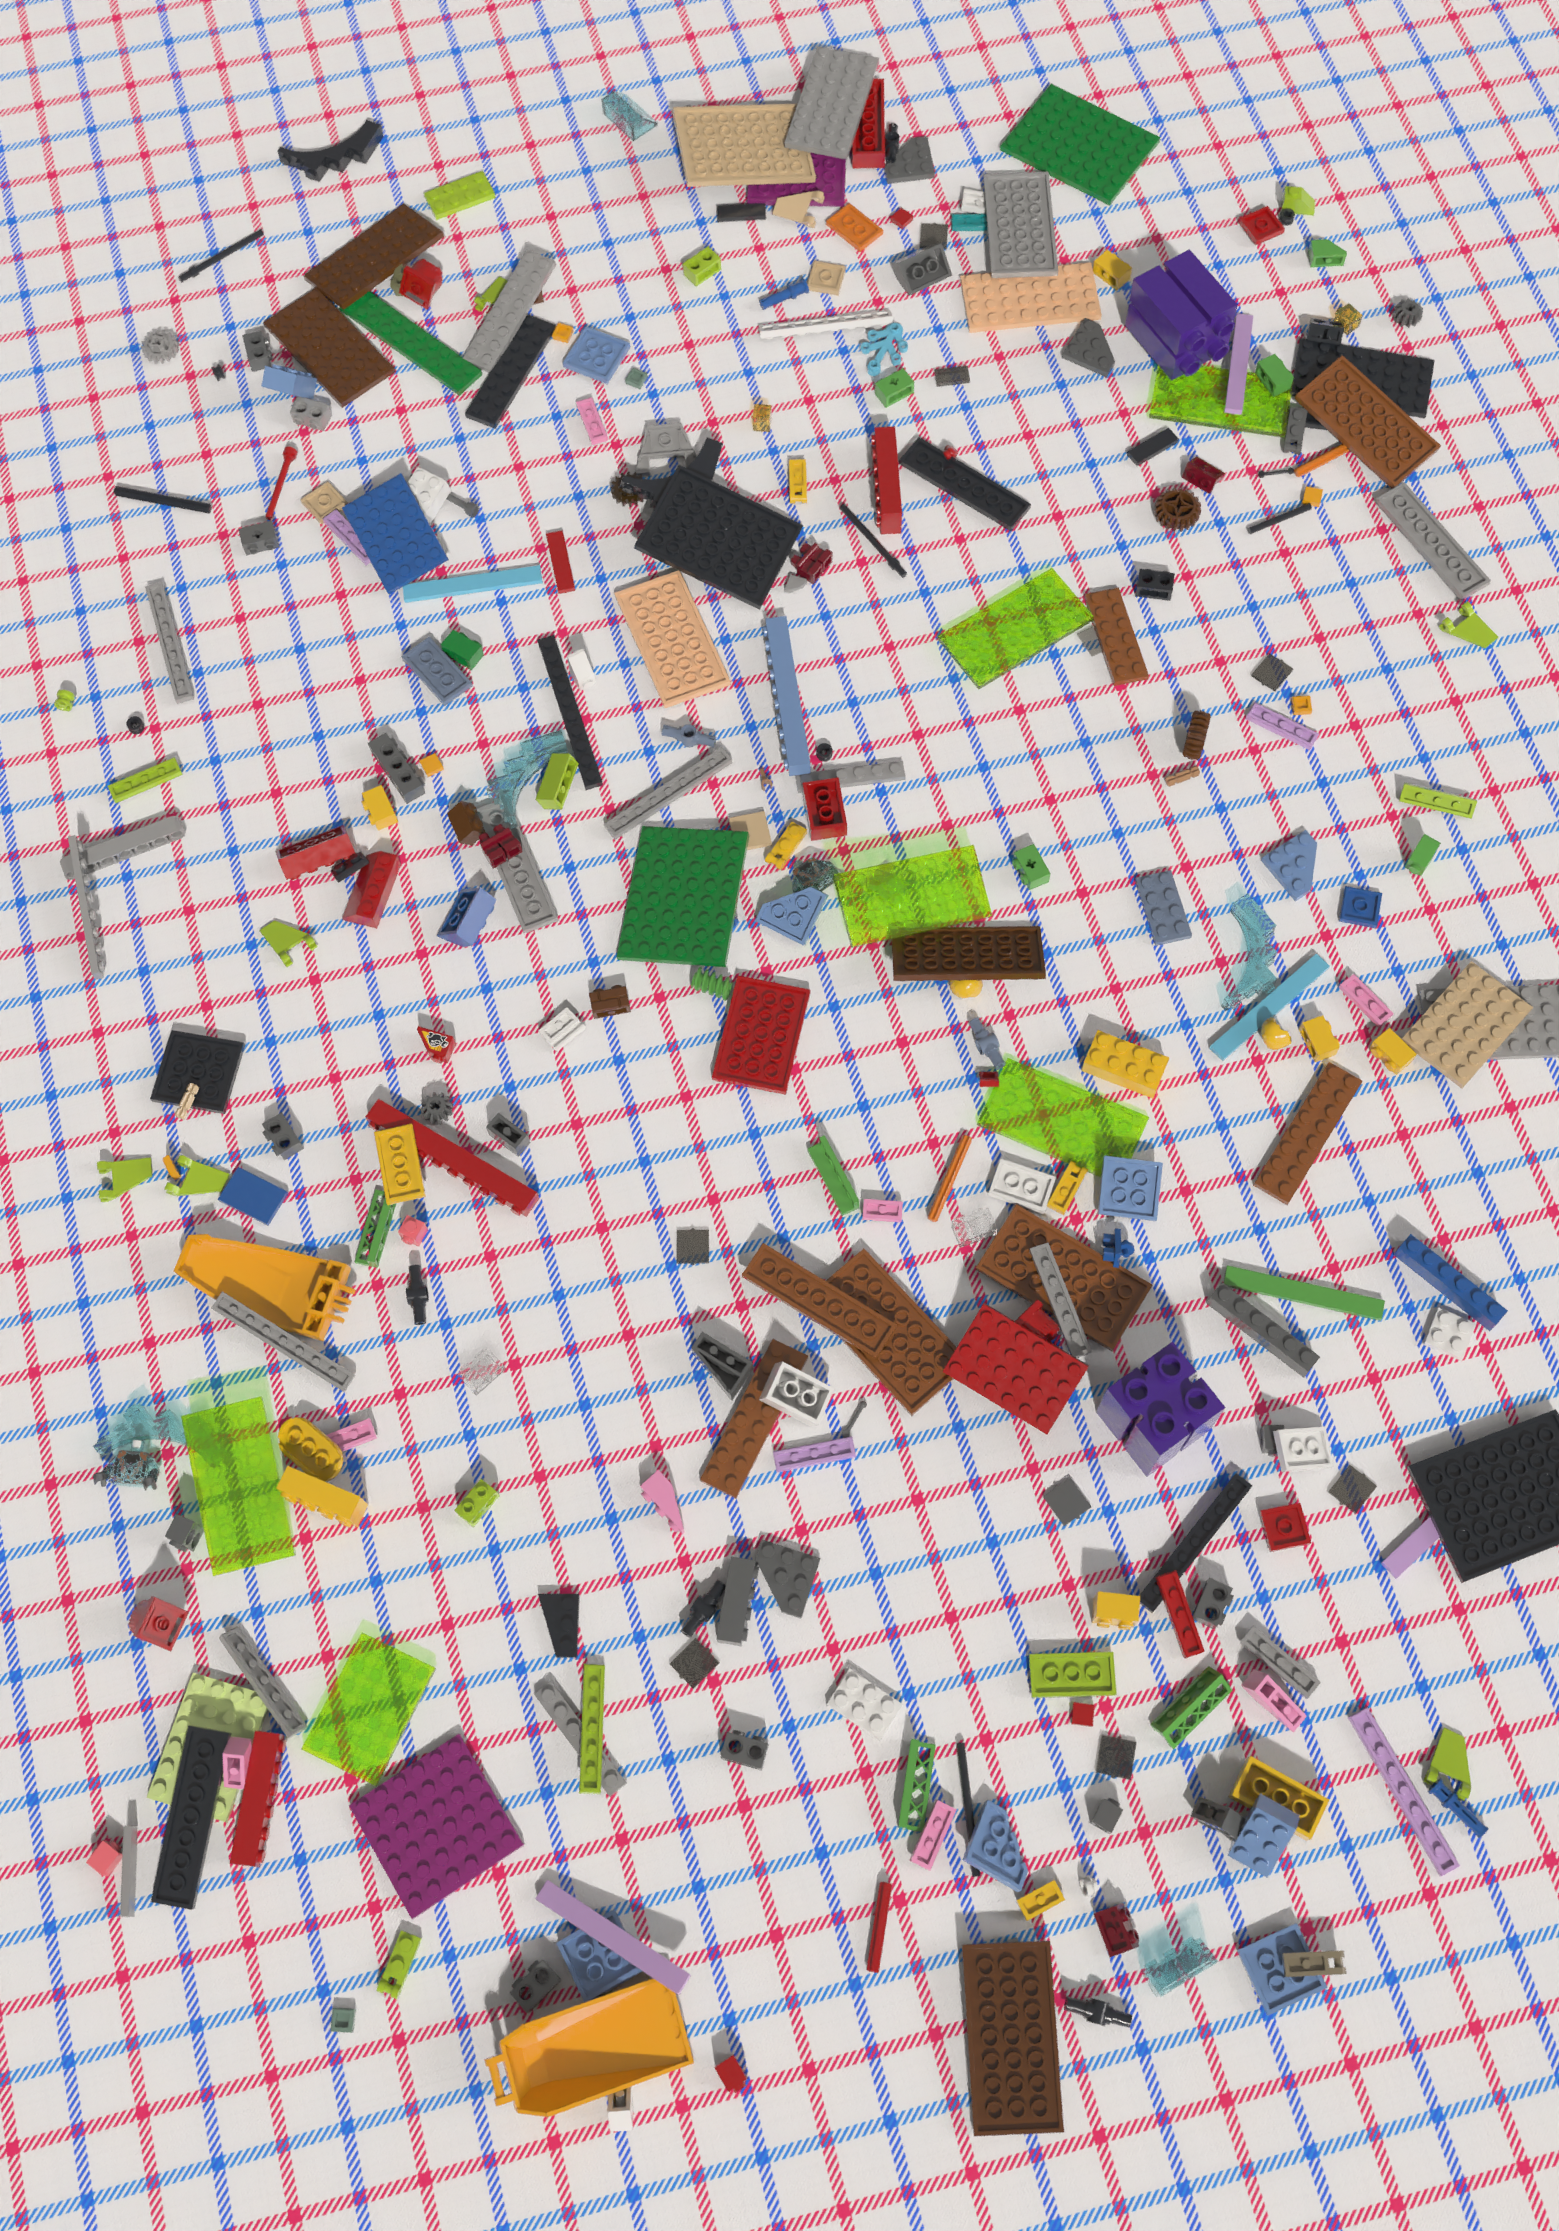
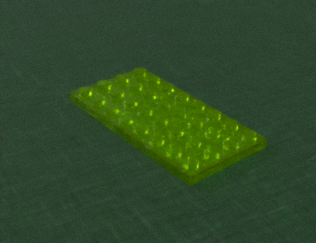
M1158 365L1149 418L1285 438L1293 381L1291 389L1273 397L1255 373L1247 372L1242 414L1239 415L1224 413L1229 369L1201 365L1193 375L1185 376L1183 374L1171 381Z
M1050 568L938 635V641L979 690L1092 622L1094 616L1056 571Z
M974 845L833 875L851 948L992 917Z
M1007 1058L1006 1065L1003 1066L999 1075V1087L993 1088L977 1122L978 1126L1069 1164L1070 1161H1073L1077 1166L1089 1169V1173L1098 1177L1102 1175L1103 1156L1132 1158L1149 1120V1116Z
M260 1396L182 1415L181 1419L213 1576L296 1556L285 1501L280 1496L281 1492L276 1489L280 1477L263 1397Z

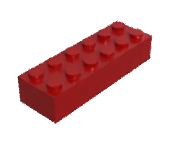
M884 79L873 80L852 144V168H885Z
M895 426L875 427L874 435H871V444L874 445L871 446V456L873 457L872 470H874L873 484L875 485L877 528H880L881 535L901 534L902 504Z

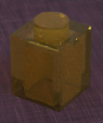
M1348 303L1344 307L1337 309L1334 321L1344 323V333L1348 335L1360 326L1363 315Z
M754 404L753 431L770 432L772 421L771 405Z

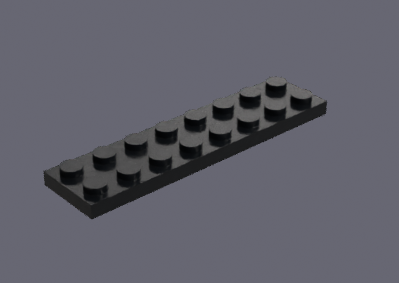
M527 314L508 348L497 361L465 413L466 418L494 429L497 428L550 341L556 328L555 324Z
M920 437L899 459L901 466L1009 531L1014 529L1031 508V503L953 457L946 459L942 450Z
M192 1725L188 1726L151 1898L153 1903L190 1910L195 1909L223 1777V1752L231 1737V1732Z

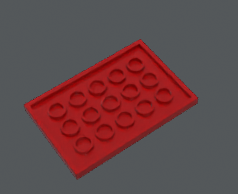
M737 975L712 1080L786 1095L811 990Z
M983 1303L945 1366L943 1373L1047 1435L1089 1365Z

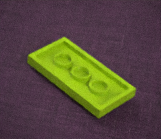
M483 171L423 193L436 220L496 198L495 192Z
M1113 1652L1029 1654L1031 1698L1117 1695Z

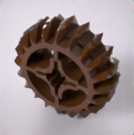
M1174 487L1172 491L1167 489L1166 492L1160 494V497L1156 499L1154 515L1157 517V522H1161V527L1167 526V530L1172 528L1174 532L1176 529L1182 532L1184 528L1188 530L1190 526L1194 527L1195 523L1199 520V515H1201V502H1199L1198 497H1194V492L1189 493L1188 489L1183 491L1182 487L1176 490Z
M1201 710L1193 712L1183 749V757L1191 760L1200 759L1211 719L1210 713Z

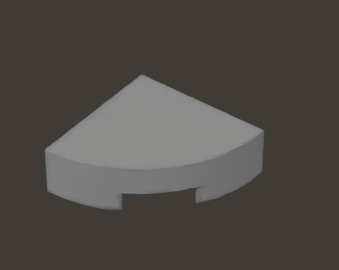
M790 574L785 586V592L793 593L800 588H804L807 584V579Z

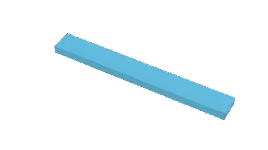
M538 565L407 584L403 586L404 601L408 603L543 583L541 567Z
M1315 954L1216 1040L1209 1049L1224 1061L1262 1028L1265 1020L1278 1014L1326 972L1330 966L1318 954Z

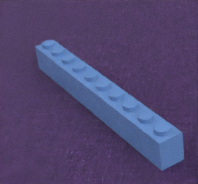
M787 617L765 618L766 626H763L764 637L767 636L768 639L765 640L766 651L770 652V655H767L768 666L772 665V669H769L770 679L774 680L775 683L772 684L773 695L777 696V699H774L775 710L779 709L776 717L777 724H781L779 737L784 741L781 744L782 754H786V758L783 759L784 769H788L789 776L811 774Z

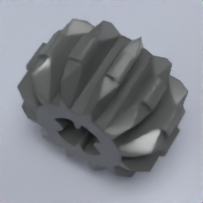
M1409 298L1406 301L1401 300L1394 309L1396 324L1401 323L1402 327L1406 325L1408 328L1411 325L1415 327L1422 319L1423 307H1421V303H1416L1415 299L1410 301Z
M433 1092V1097L426 1095L427 1101H422L421 1105L423 1108L420 1110L424 1114L423 1117L426 1121L429 1120L431 1124H434L437 1120L438 1124L441 1125V1120H449L447 1115L453 1114L451 1109L454 1106L450 1102L449 1096L444 1097L442 1092L437 1096Z

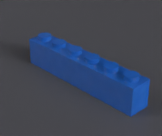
M1412 1234L1407 1237L1393 1254L1489 1332L1507 1313V1309Z

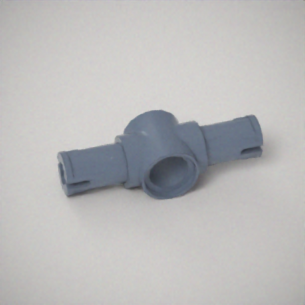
M664 724L662 729V736L675 738L677 741H681L685 747L691 748L700 744L714 748L716 743V736L702 734L701 731H697L690 724L679 728Z
M978 1017L972 1019L969 1025L976 1035L975 1044L979 1053L989 1057L996 1070L1003 1068L1006 1063L999 1053L1000 1045L996 1035L985 1030Z

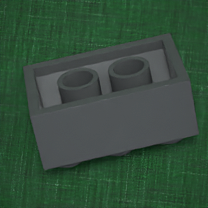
M933 243L891 263L898 282L908 295H912L952 276L942 243Z

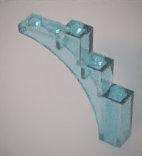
M561 730L520 742L522 749L519 750L520 756L504 761L506 768L503 769L504 775L487 780L489 788H486L489 799L493 798L494 804H499L501 810H505L502 812L505 823L509 822L511 829L518 827L516 805L525 784L536 772L548 764L552 753L569 754Z
M1248 893L1235 901L1230 910L1239 923L1245 937L1247 966L1243 979L1235 990L1223 1000L1221 1007L1225 1011L1231 1008L1234 1010L1242 1003L1243 999H1249L1255 993L1259 997L1264 993H1271L1275 989L1277 981L1275 975L1267 968L1275 962L1274 958L1277 951L1269 944L1268 940L1274 936L1277 925Z
M140 1403L134 1404L126 1410V1413L123 1414L126 1419L125 1423L118 1424L114 1431L100 1437L97 1443L93 1445L100 1455L105 1456L116 1448L132 1443L133 1440H167L193 1449L213 1469L231 1457L200 1415L190 1418L186 1425L183 1426L175 1413L170 1409L160 1412L154 1420L147 1409Z

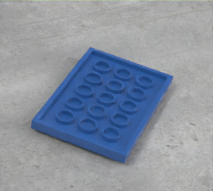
M402 473L342 507L389 595L449 560Z

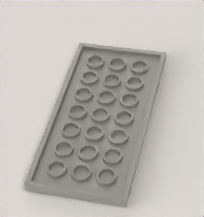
M817 46L784 143L785 148L848 159L878 68L879 58Z
M1049 172L984 174L991 278L1058 276Z
M1559 985L1505 986L1531 1005L1533 1009L1488 1060L1559 1058ZM1447 988L1419 990L1421 1015L1430 1008Z

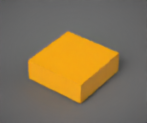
M558 323L552 334V339L568 343L574 332V327Z
M1306 486L1302 504L1310 503L1312 506L1319 507L1323 489Z
M1292 696L1293 715H1309L1312 713L1310 696Z
M435 753L419 761L427 777L444 770Z
M169 1155L163 1157L162 1160L170 1176L175 1180L181 1178Z

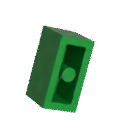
M454 629L441 643L442 651L449 658L471 671L484 656L482 645L478 641H472L464 633L457 632Z

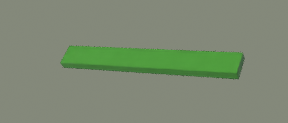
M1228 1265L1226 1267L1223 1283L1230 1288L1381 1321L1383 1317L1385 1300Z

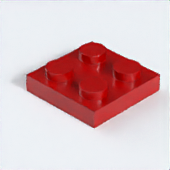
M1268 206L1239 219V224L1255 245L1279 236L1285 231L1284 226Z
M1301 1503L1259 1511L1269 1552L1311 1544Z

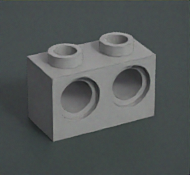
M299 396L290 410L294 423L311 427L314 430L324 431L332 417L328 404Z

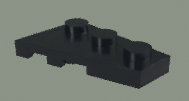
M538 1594L556 1658H578L580 1595Z

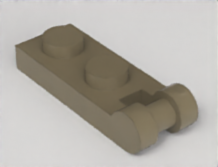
M1344 1950L1281 1953L1284 1977L1347 1974L1346 1967L1343 1966ZM1328 1958H1334V1968H1329Z

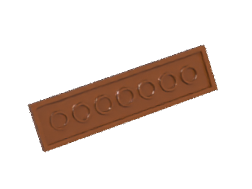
M1328 1062L1253 1186L1288 1205L1363 1081Z
M764 1243L742 1273V1277L874 1359H877L897 1328V1324Z
M772 1339L701 1476L700 1482L737 1499L781 1413L780 1410L759 1400L775 1363L782 1361L802 1371L808 1355Z

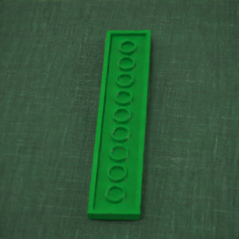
M370 291L343 310L339 307L340 311L459 396L482 376L480 369L463 359L459 354Z

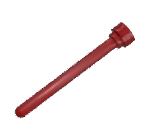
M286 446L284 448V462L265 516L267 520H271L290 463L297 457L298 452L293 447Z

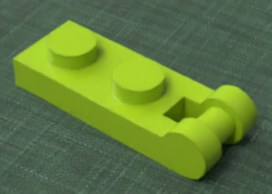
M401 1930L382 1979L378 1984L377 1992L382 1994L386 1992L391 1994L392 1998L398 1999L422 1938ZM391 1977L397 1979L395 1986L389 1984Z

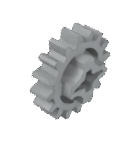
M156 330L155 334L150 332L151 336H145L146 341H142L143 346H141L144 357L148 358L149 362L153 360L155 364L158 361L163 364L164 360L169 362L170 357L175 358L174 353H178L177 348L179 345L171 332L166 334L165 330L161 333Z

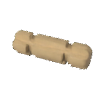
M193 1083L188 1084L187 1092L184 1093L180 1101V1108H177L175 1116L179 1119L184 1120L186 1118L187 1111L190 1110L195 1099L194 1095H197L199 1087Z

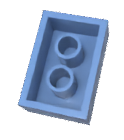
M272 364V367L265 366L261 387L293 396L313 399L317 379L311 377V373Z
M1260 1793L1247 1814L1237 1839L1233 1838L1231 1841L1228 1856L1268 1878L1297 1830L1300 1815Z

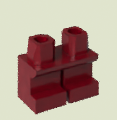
M804 543L800 549V553L804 556L794 555L791 558V565L797 569V575L807 579L808 582L814 585L822 575V572L824 573L833 562V552L828 549L824 551L819 548L817 543L813 545Z
M502 824L494 827L493 831L496 835L491 838L487 833H483L478 837L482 852L492 869L506 862L507 859L509 860L523 852L518 839L513 836L509 828H505Z

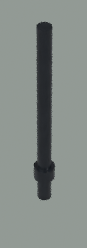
M260 229L196 267H190L187 272L178 276L180 282L182 283L191 277L198 276L199 272L264 235L263 231Z
M842 504L840 510L885 558L889 567L895 570L902 578L906 577L907 572L900 566L897 558H893L845 504Z
M956 1743L969 1844L975 1824L965 1743ZM971 1865L972 1877L981 1876L980 1870Z

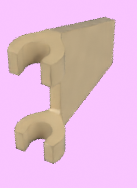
M812 191L777 198L772 214L802 223L810 228H815V217L806 216L812 199L823 204L825 199L824 193Z

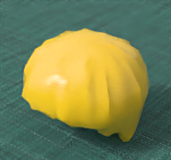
M950 980L949 985L952 993L957 997L971 998L980 994L983 982L982 980Z
M1274 1017L1264 1021L1261 1036L1269 1049L1278 1050L1291 1044L1292 1040L1288 1031L1280 1029V1025L1276 1023Z

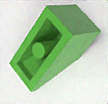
M1328 239L1311 240L1308 250L1310 267L1344 266L1347 252Z
M1424 834L1405 868L1413 874L1422 876L1441 843Z

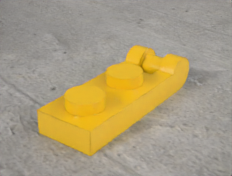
M806 459L789 460L790 504H795V502L807 503ZM795 492H802V495H795Z
M791 821L771 852L767 854L765 862L768 864L772 863L776 865V868L782 870L807 834V829Z
M1070 1161L1047 1207L1064 1215L1089 1169L1081 1168L1075 1162ZM1074 1172L1078 1174V1177L1076 1178L1072 1176L1071 1173Z

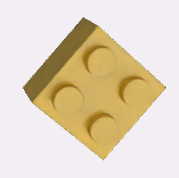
M1098 1591L1093 1598L1092 1623H1096L1097 1627L1109 1628V1625L1118 1626L1120 1630H1130V1627L1134 1628L1139 1622L1140 1596Z

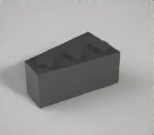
M702 1331L691 1347L692 1353L730 1400L733 1401L752 1372L753 1362Z

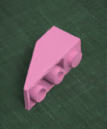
M657 1470L640 1486L643 1491L641 1495L648 1503L652 1501L656 1505L654 1509L661 1517L666 1516L669 1519L668 1525L675 1532L679 1530L681 1534H684L673 1486Z

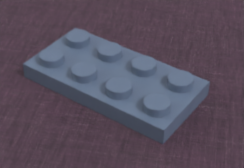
M430 637L401 656L406 665L444 706L473 687L472 682Z
M1171 870L1135 878L1136 888L1155 946L1190 939L1192 933Z

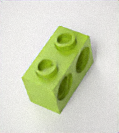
M709 246L683 263L684 276L696 287L721 270V258Z
M480 1479L454 1511L470 1526L474 1527L499 1498V1494L484 1480Z

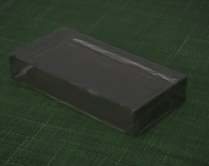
M968 366L934 369L936 387L970 383Z

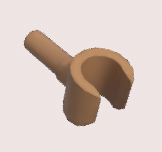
M763 768L759 769L762 777V790L765 791V784H769L770 789H772V781L767 779Z

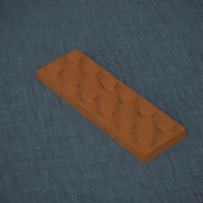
M1119 588L1085 594L1084 599L1113 685L1117 686L1148 680L1149 674Z

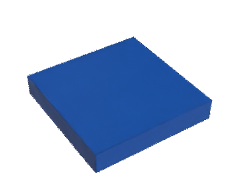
M1345 886L1339 922L1376 929L1382 893Z

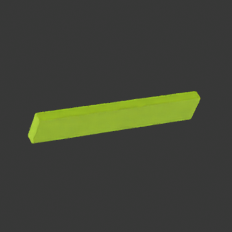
M584 1664L579 1794H601L605 1665Z

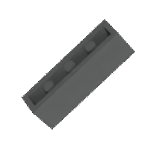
M731 1556L716 1638L719 1643L742 1646L743 1641H747L748 1629L745 1628L746 1620L750 1621L752 1608H749L750 1599L754 1600L756 1587H752L753 1579H757L759 1567L756 1566L755 1560Z

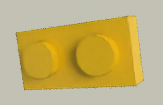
M1053 1880L1016 1900L1026 1921L1065 1901V1898L1056 1881Z

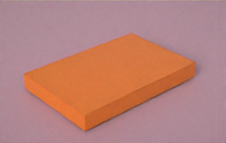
M850 203L826 220V225L859 252L883 235L882 228Z

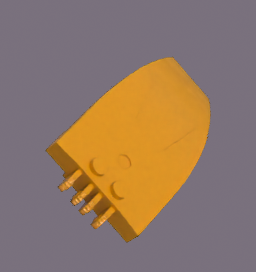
M209 1234L188 1235L174 1268V1272L214 1300H217L219 1295L224 1292L284 1331L320 1341L324 1340L332 1321L344 1323L342 1317L334 1315L336 1310L341 1312H348L349 1308L339 1303L351 1305L352 1301L341 1297L342 1293L355 1294L356 1291L351 1287L345 1286L351 1270L345 1263L330 1259L328 1261L278 1248L214 1238Z

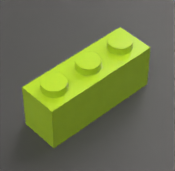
M552 753L535 799L544 809H563L579 764L571 754Z

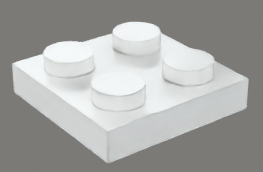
M1438 1307L1423 1345L1462 1361L1476 1323Z

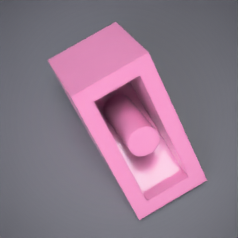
M230 1737L223 1752L224 1787L244 1789L252 1749L251 1739Z

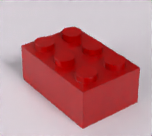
M839 777L803 782V797L811 841L847 836V821Z

